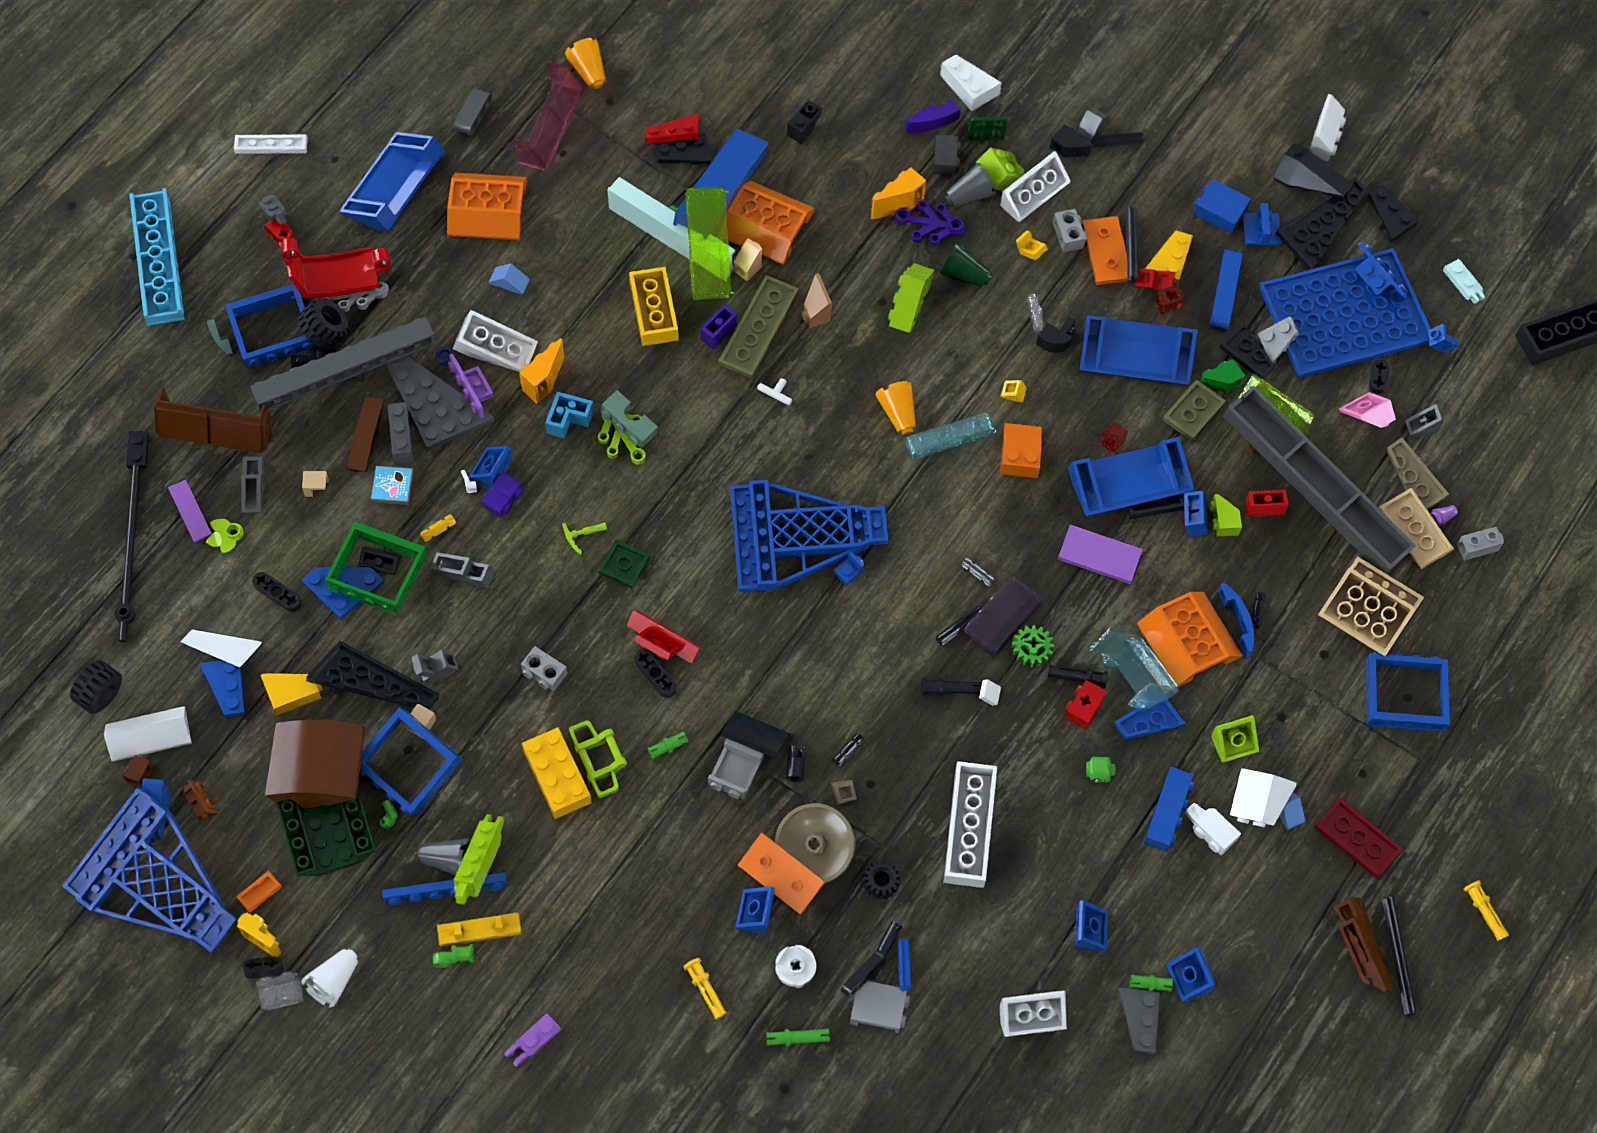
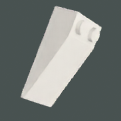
M470 310L464 320L453 349L469 357L520 372L523 366L529 365L538 341Z

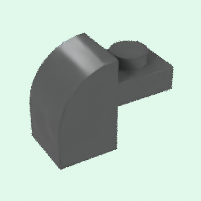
M440 650L430 657L420 654L411 657L414 671L417 675L422 676L425 682L446 678L459 670L453 652Z

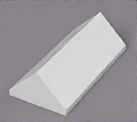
M1051 153L1003 191L1000 206L1018 222L1022 221L1071 182L1057 153Z
M185 706L105 724L104 737L112 762L132 758L135 755L139 756V754L144 755L192 744Z

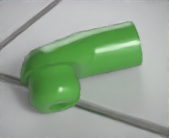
M390 799L382 803L386 814L383 819H380V826L385 829L393 827L398 817V813Z

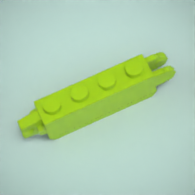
M486 815L484 820L479 822L454 878V892H456L457 904H465L469 896L478 897L501 844V830L504 825L503 817L499 816L494 823L492 822V816Z

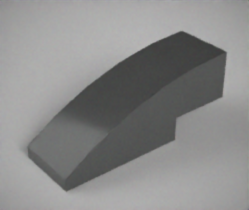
M243 457L241 513H261L265 471V459L263 457Z
M439 552L436 553L430 567L431 571L448 578L488 589L495 573L488 564L472 562L467 557Z

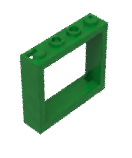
M354 522L325 578L327 588L333 593H343L352 600L359 599L369 606L375 605L381 607L385 612L398 614L427 557L426 547ZM359 538L415 558L394 601L338 581Z

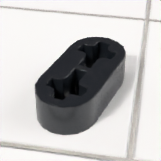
M1384 360L1375 361L1371 368L1369 389L1374 394L1383 393L1387 386L1389 365ZM1378 367H1381V370H1382L1381 374H1378V372H1379V368H1378ZM1377 380H1380V387H1377V385L1375 384Z
M279 957L253 958L245 961L243 964L244 975L249 979L277 977L284 970L282 960Z

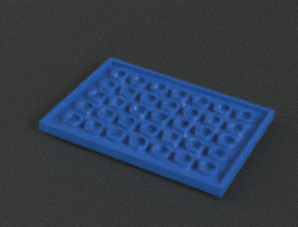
M1394 248L1373 253L1372 255L1375 258L1379 257L1385 263L1383 268L1387 272L1391 270L1397 277L1394 281L1398 285L1402 283L1408 290L1406 295L1409 298L1407 300L1393 285L1379 297L1355 270L1357 266L1368 258V255L1259 283V290L1274 324L1291 316L1298 329L1299 335L1290 343L1286 350L1298 378L1429 344L1428 331L1431 328Z

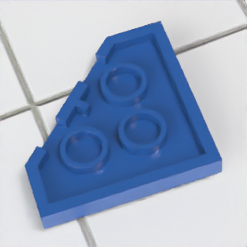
M316 567L302 579V582L342 620L363 601L359 599L352 600L340 592H331L325 582L331 567ZM344 567L338 579L340 582L370 593H374L385 583L371 567Z

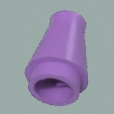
M1454 505L1433 509L1430 515L1436 524L1441 527L1452 517L1456 516L1458 511Z

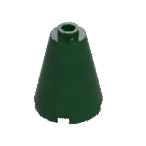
M958 242L940 271V274L980 287L983 284L987 286L992 277L989 275L991 271Z

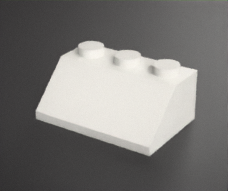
M1331 94L1327 96L1310 147L1311 152L1327 162L1331 155H1335L1337 145L1334 144L1335 141L1339 142L1342 133L1339 131V128H1343L1346 120L1343 117L1345 109Z
M1057 991L1002 998L1000 1003V1022L1004 1035L1013 1036L1067 1029L1065 992Z

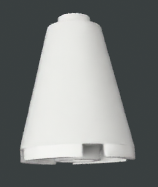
M342 949L302 979V984L306 983L308 986L306 991L324 1005L328 1002L330 1003L329 1007L335 1006L358 964L357 955L350 949Z

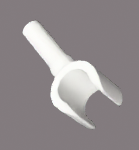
M462 470L461 473L465 480L467 493L477 492L476 481L470 482L466 471Z

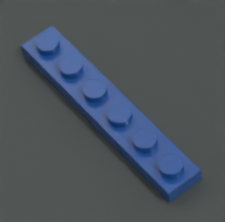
M505 873L487 875L480 892L485 889L497 891L506 887ZM454 880L382 890L385 904L389 903V905H398L401 901L408 900L409 902H419L422 898L439 899L443 895L455 896L456 894L454 892Z

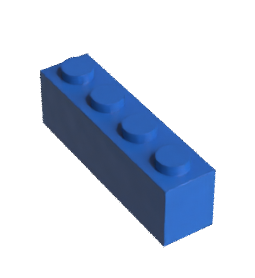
M1170 766L1144 844L1165 852L1169 846L1173 847L1177 835H1174L1175 828L1179 829L1183 819L1179 817L1181 810L1185 811L1189 801L1185 799L1187 793L1191 794L1194 782L1191 781L1193 774Z

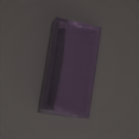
M1012 575L969 622L964 631L975 643L994 658L1041 605L1042 597Z

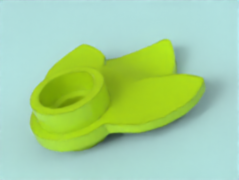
M226 519L213 520L210 524L215 532L206 540V543L212 547H220L222 553H227L233 550L236 542L243 537L244 530L241 525L230 523ZM237 531L235 535H231L232 532Z

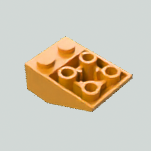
M911 167L907 171L901 172L895 181L889 182L883 191L877 192L873 196L871 219L895 215L896 211L900 208H905L909 211L914 209L919 201L924 200L926 180Z
M561 338L556 342H552L547 350L539 353L529 365L523 366L519 372L522 391L536 404L551 393L564 361L563 341Z

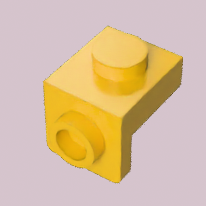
M1028 230L1016 240L1019 253L1035 261L1047 250L1046 244L1033 239L1031 232Z

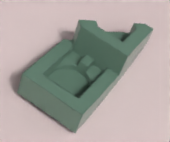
M214 319L207 321L209 330L218 346L227 355L232 354L228 336L220 337Z

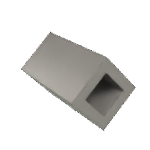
M1497 527L1461 536L1457 546L1463 560H1468L1499 551L1504 544V538Z

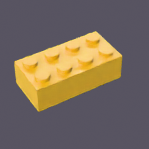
M659 267L629 272L642 346L678 341V326L666 268Z
M558 727L522 743L523 752L555 819L592 803L590 793Z

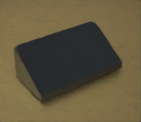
M364 546L361 550L358 566L371 567L373 570L396 575L402 555Z

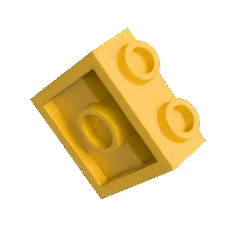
M243 913L237 925L243 937L271 956L279 957L282 953L278 947L279 943L268 932V926L263 923L264 919L257 914L252 916L249 913Z

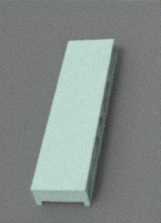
M620 177L608 188L609 209L724 282L733 272L732 254L735 252L733 248L711 234L705 240L702 238L703 235L680 224H677V226L673 225L675 217L673 210Z

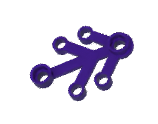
M925 200L919 201L918 211L925 213L928 218L910 215L909 210L905 208H900L896 211L895 219L899 224L903 225L910 222L927 225L920 230L912 232L911 239L915 243L921 242L923 236L937 228L944 229L937 234L933 233L930 235L929 243L933 246H937L941 239L950 234L959 235L964 231L965 225L963 221L957 217L953 218L942 203L936 205L935 213L943 216L946 221L940 220Z

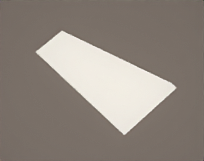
M191 630L181 641L186 645L237 667H241L262 644V642L197 630Z

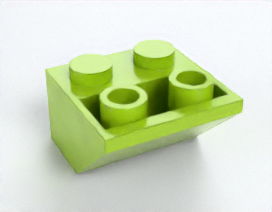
M989 148L976 161L977 164H981L979 167L981 170H986L994 184L993 189L1004 191L1024 175L1023 168L1016 163L1015 156L1009 151Z

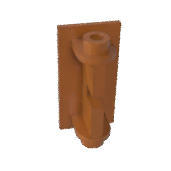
M188 780L189 785L183 788V794L191 805L197 801V804L192 808L198 818L206 821L209 819L210 813L219 814L215 808V802L205 792V786L199 781Z

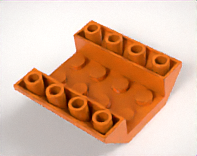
M455 173L451 178L448 200L447 236L520 240V216L523 194L526 192L527 177Z
M749 181L742 185L727 210L719 238L740 247L749 238L761 246L763 257L784 265L791 253L793 240L803 223H808L815 208L753 181Z
M1204 592L1184 594L1158 606L1137 622V626L1174 688L1192 681L1195 674L1221 662H1224L1226 665L1243 656Z

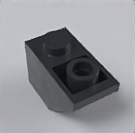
M808 100L787 123V136L802 144L812 133L823 108Z
M1064 124L1051 137L1050 148L1062 157H1085L1090 155L1092 144L1088 139L1076 133L1073 128H1069Z

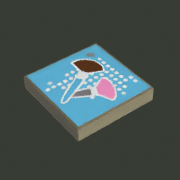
M375 465L370 501L374 503L409 505L414 474L413 468Z

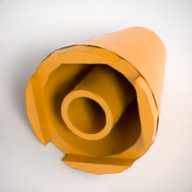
M592 38L582 39L575 42V47L571 50L568 47L565 51V56L587 85L594 89L603 87L606 80L597 39L594 41Z
M901 381L888 385L889 388L885 391L883 388L879 389L875 394L876 398L897 432L903 435L912 433L916 424L911 382Z

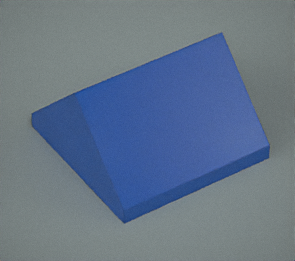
M509 446L487 447L468 478L491 488L502 472L505 473L511 464V448Z
M774 887L743 889L735 928L767 934L774 900Z
M1084 900L1079 901L1076 908V949L1107 950L1108 911Z
M1196 947L1166 964L1182 1002L1210 993L1216 985L1200 947Z

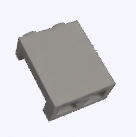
M726 738L724 749L712 774L708 777V785L716 791L723 790L727 792L729 796L735 799H745L762 763L764 754Z
M867 981L855 994L850 1024L858 1026V1023L892 1029L895 1030V1033L899 1034L900 1028H904L906 1016L902 1014L904 1008L908 1009L910 996H906L907 991H901L900 987Z

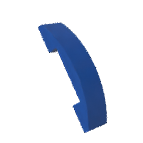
M1222 583L1217 592L1224 608L1232 606L1243 633L1238 643L1245 659H1248L1254 647V629L1251 617L1245 604L1236 592L1227 584Z

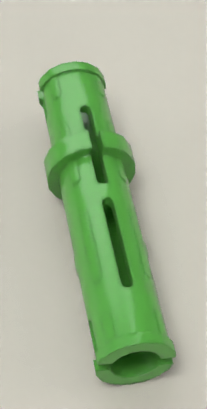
M786 1029L785 1032H766V1038H775L766 1040L767 1046L829 1042V1036H820L828 1035L829 1029L789 1031V1029Z

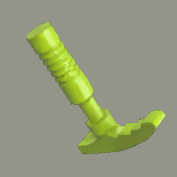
M566 523L562 524L568 543L579 555H582V551L575 545L574 540H572L573 538L582 534L588 535L607 530L606 523H601L570 532Z

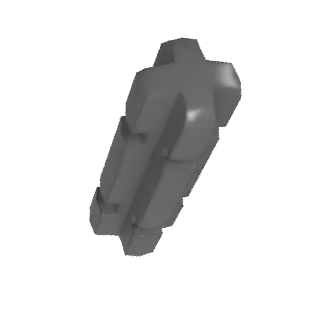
M966 557L963 560L962 566L967 570L969 569V572L979 580H984L983 583L990 587L995 582L996 578L992 574H987L988 571L979 564H974L970 557Z

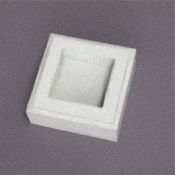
M988 679L983 680L979 698L992 706L998 705L1001 687Z

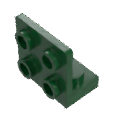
M972 117L968 119L969 141L1004 140L1007 117Z

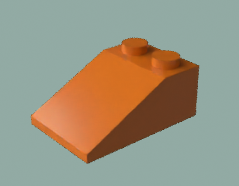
M1004 423L1000 474L1038 478L1041 460L1042 427Z

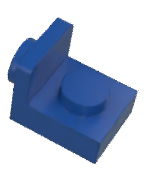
M1441 324L1428 331L1430 347L1442 353L1459 347L1458 340L1446 334L1445 325Z
M850 552L848 558L836 567L833 573L847 586L863 573L864 562L860 556H855Z

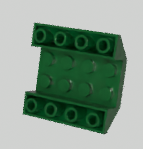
M358 788L356 800L304 809L292 799L276 802L296 876H322L359 864L376 851Z

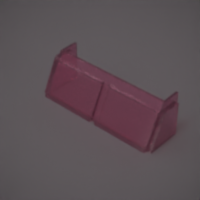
M547 61L549 82L553 84L527 142L513 139L517 162L541 170L550 168L565 133L564 126H568L582 93L581 85L568 67Z

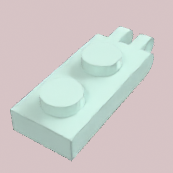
M1459 259L1444 267V273L1467 300L1471 299L1476 304L1479 300L1485 299L1482 293V286Z

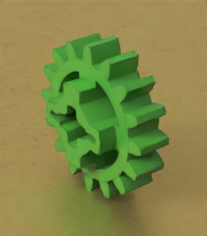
M1035 625L1032 626V629H1029L1028 626H1025L1024 631L1019 629L1018 635H1014V642L1011 645L1012 648H1015L1013 649V655L1018 654L1016 660L1023 659V665L1029 662L1031 667H1033L1034 663H1037L1038 666H1041L1042 661L1047 663L1048 657H1051L1053 654L1051 650L1054 649V644H1051L1053 637L1048 638L1049 631L1043 633V627L1037 630Z

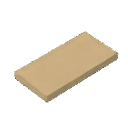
M1412 488L1379 506V509L1416 545L1409 554L1420 570L1454 550Z

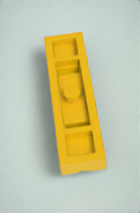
M518 912L437 925L440 947L522 934Z

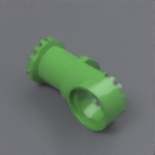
M473 944L467 947L452 945V952L434 953L433 966L439 968L450 967L452 964H456L457 961H470V963H474V955H472L474 954Z

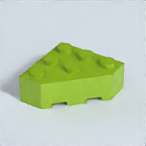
M914 263L900 276L898 282L900 288L895 293L893 299L895 307L894 310H890L888 316L890 327L908 333L912 331L916 322L914 318L916 319L924 303L922 299L928 293L935 270Z

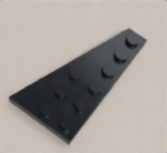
M1356 177L1350 180L1354 187L1344 198L1328 195L1277 230V236L1308 270L1314 269L1366 193L1367 189Z
M339 641L306 676V682L413 708L420 704L430 710L439 699V693L342 641Z

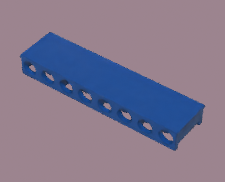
M736 129L676 210L673 225L677 226V224L685 226L702 234V238L706 240L733 202L742 185L749 180L764 159L769 143L740 129Z

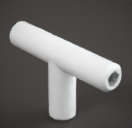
M783 378L779 380L774 389L762 383L757 387L759 391L787 405L792 403L791 398L780 393L787 383Z

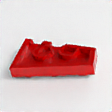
M694 114L646 128V144L699 138V115Z

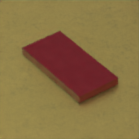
M1340 797L1314 826L1376 879L1381 876L1403 850Z

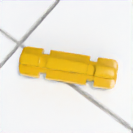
M451 514L444 517L445 520L441 519L431 525L428 530H423L420 533L421 538L427 542L432 539V536L435 537L447 530L448 526L455 525L454 517Z

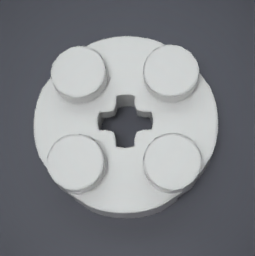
M804 946L786 947L776 958V974L788 986L801 988L808 984L816 973L815 957ZM797 961L800 962L799 967L801 969L795 971L792 970V966L790 964L796 963Z

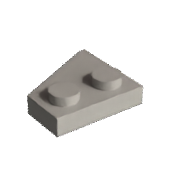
M1291 316L1258 333L1265 352L1273 364H1276V359L1283 351L1285 352L1290 343L1299 335Z

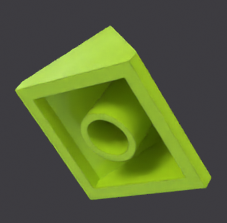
M1253 715L1216 726L1211 735L1222 762L1259 752Z

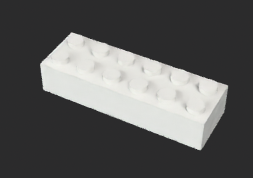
M957 761L943 883L984 888L997 766Z

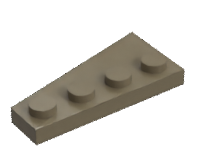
M1403 438L1387 447L1386 451L1405 491L1412 488L1427 511L1449 496V493Z

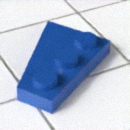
M224 660L200 663L225 718L245 715L241 667H237Z
M1161 693L1115 721L1114 726L1122 737L1128 740L1184 727L1185 722L1165 695Z

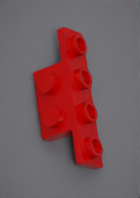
M638 610L632 612L627 626L639 633L635 642L639 643L642 648L651 650L662 659L669 660L676 654L690 663L694 662L700 646Z

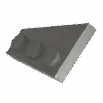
M1118 987L1133 1051L1155 1055L1160 992Z

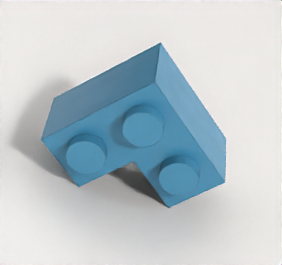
M557 392L545 422L546 433L565 438L570 423L589 427L594 413L593 401Z

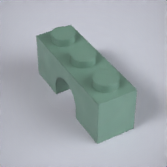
M616 390L601 405V414L607 421L613 422L615 428L620 433H625L633 445H638L642 449L657 434L658 426L645 415L636 421L626 418L625 414L630 410L631 402Z

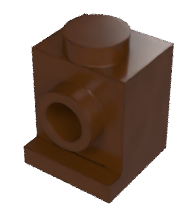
M143 754L135 755L134 759L130 760L127 765V772L122 771L121 776L124 781L142 788L143 778H149L154 766L150 762L149 757Z

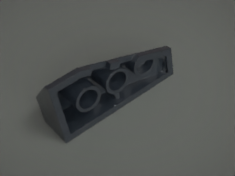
M1296 143L1284 154L1274 175V180L1288 187H1303L1306 191H1311V189L1321 191L1322 194L1344 198L1354 187L1353 183L1313 152Z

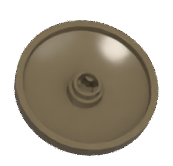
M811 803L795 808L781 821L775 835V843L818 875L825 883L837 879L846 871L855 852V836L849 821L838 810L824 804Z

